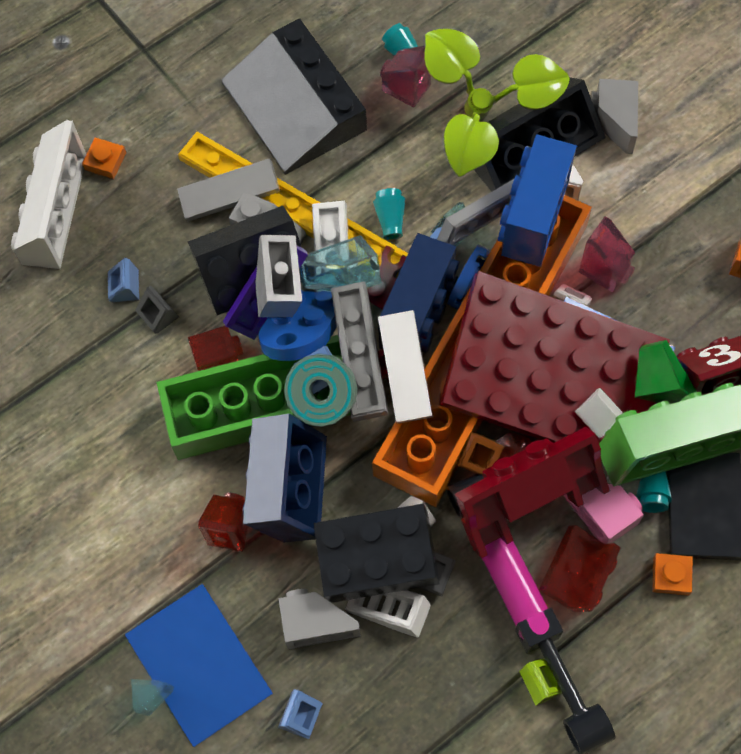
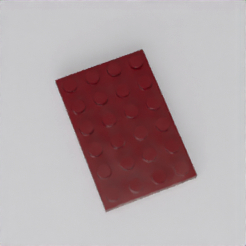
M478 271L472 281L439 406L539 440L547 438L554 443L584 427L590 429L575 411L598 388H601L623 413L630 410H636L637 413L648 411L651 406L655 405V402L635 397L639 349L643 345L667 340L669 343L670 339ZM605 435L601 438L597 437L599 443L602 441Z

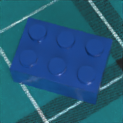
M536 134L532 147H525L520 166H522L520 174L514 178L510 192L512 197L509 205H505L500 220V225L502 226L498 241L503 242L501 256L541 267L570 180L577 145Z

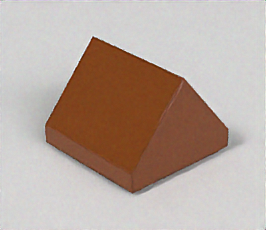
M471 432L456 465L483 475L482 471L491 467L499 459L504 446L482 434Z

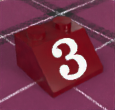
M726 336L712 341L708 347L699 350L695 347L688 348L677 355V359L697 392H701L702 395L712 393L717 387L727 383H733L734 386L741 385V336L728 339Z

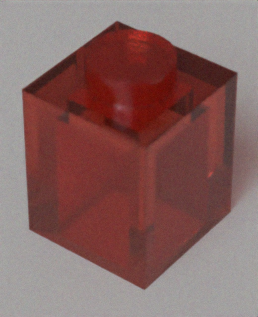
M226 326L188 337L198 371L239 361L237 356L244 354L238 335L231 337Z

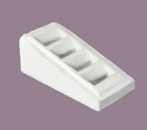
M403 590L371 596L367 608L362 607L365 597L349 600L345 608L349 613L418 638L428 615L430 603L424 595ZM382 595H385L387 597L385 599L381 612H378L376 610L378 608ZM396 601H400L401 603L396 615L391 616ZM412 606V608H411V610H410V613H409V615H408V618H407V620H406V617H407V614H408V612H409V609H410V607Z

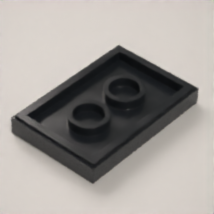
M727 453L667 471V479L672 501L668 504L670 554L693 556L696 559L741 560L740 453Z

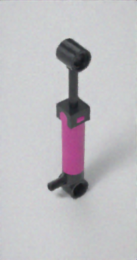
M482 474L472 475L447 487L451 504L460 519L464 517L455 493L484 479ZM499 538L486 545L485 548L488 555L482 559L516 625L515 632L527 654L540 648L573 713L572 716L563 720L565 730L573 747L578 754H586L616 738L614 729L603 708L599 704L586 708L553 643V641L561 637L563 629L552 607L548 609L514 541L506 544Z

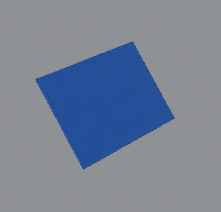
M203 584L125 634L193 747L273 694Z

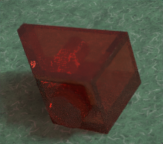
M229 492L224 493V496H212L198 524L208 546L243 552L248 532V526L243 524L245 497Z

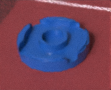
M479 244L476 246L449 296L447 305L456 310L459 309L462 303L461 299L469 291L474 275L482 268L485 262L484 259L490 253L489 249Z

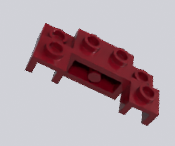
M584 427L554 443L547 438L534 441L527 445L525 450L511 457H504L495 461L491 467L482 471L484 479L455 493V497L464 517L461 521L472 549L483 558L488 555L485 546L499 538L506 544L514 541L506 519L513 522L567 494L568 499L572 503L580 507L584 505L583 494L595 488L606 494L610 489L602 467L601 448L597 436L593 431Z

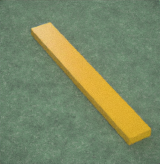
M199 132L193 135L178 154L180 161L209 178L253 164ZM277 178L280 192L263 197L262 199L274 203L277 207L283 205L293 221L306 231V235L314 239L312 204L320 202ZM347 218L349 258L352 262L366 270L369 269L371 264L380 267L382 252L386 245L395 249L391 255V262L393 264L400 261L402 254L408 255L404 250Z

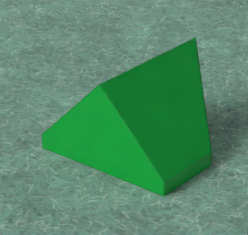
M667 340L646 344L639 349L635 388L636 398L655 403L669 401L670 404L680 402L685 396L697 392Z

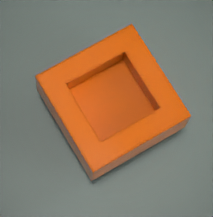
M95 137L82 162L84 170L114 179L126 155L125 147Z
M656 553L653 557L652 592L689 596L692 593L693 556Z

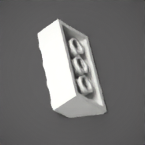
M66 120L42 134L39 147L34 149L32 175H28L26 180V200L19 208L20 225L18 233L15 232L11 241L12 251L15 252L22 265L54 269L61 268L84 170L82 162L86 156L73 121Z

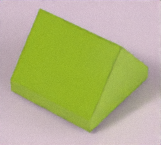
M545 658L529 662L519 671L535 706L562 694Z

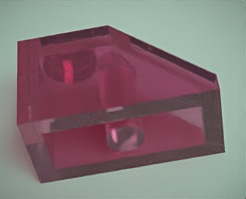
M425 46L399 50L392 60L388 59L384 63L380 71L382 91L413 108L431 86V75L426 68L424 60Z
M604 216L586 242L579 273L609 291L614 292L619 283L625 285L632 276L635 267L631 264L635 251L612 220Z

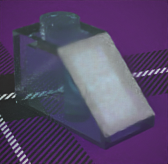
M361 235L308 253L307 258L300 267L303 286L307 289L331 292V288L365 281L367 288L381 283L378 255Z

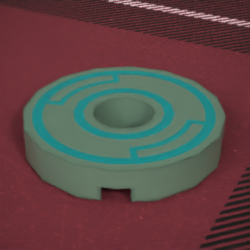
M320 353L304 357L293 365L286 377L284 393L288 407L298 419L306 424L322 427L337 423L349 413L356 402L358 388L354 373L342 360L334 355ZM317 380H323L329 385L330 394L325 400L316 398L312 392L313 384Z

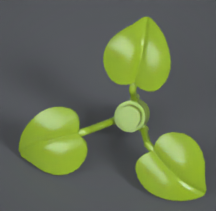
M453 29L432 30L425 35L424 60L429 74L438 82L445 84L456 83L463 75L466 78V92L469 95L464 105L466 115L458 114L448 122L444 131L446 156L458 177H462L468 172L485 165L493 158L498 149L499 139L494 127L487 122H479V120L484 119L488 115L493 104L517 90V100L522 107L532 110L542 109L557 101L568 87L570 78L567 72L550 58L533 54L523 57L515 65L512 76L516 84L510 85L497 95L492 96L484 88H473L472 75L468 70L477 66L480 61L479 49L473 39Z

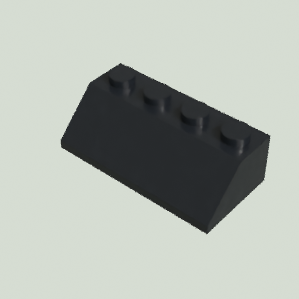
M569 77L570 81L565 92L548 107L532 110L517 104L487 122L497 132L499 139L498 149L489 162L474 170L491 192L520 174L522 168L520 163L526 146L532 147L536 134L577 145L575 156L606 138L584 80Z

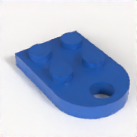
M301 290L302 303L293 317L267 318L258 335L262 352L274 360L293 361L303 359L326 346L337 328L331 290L321 292Z

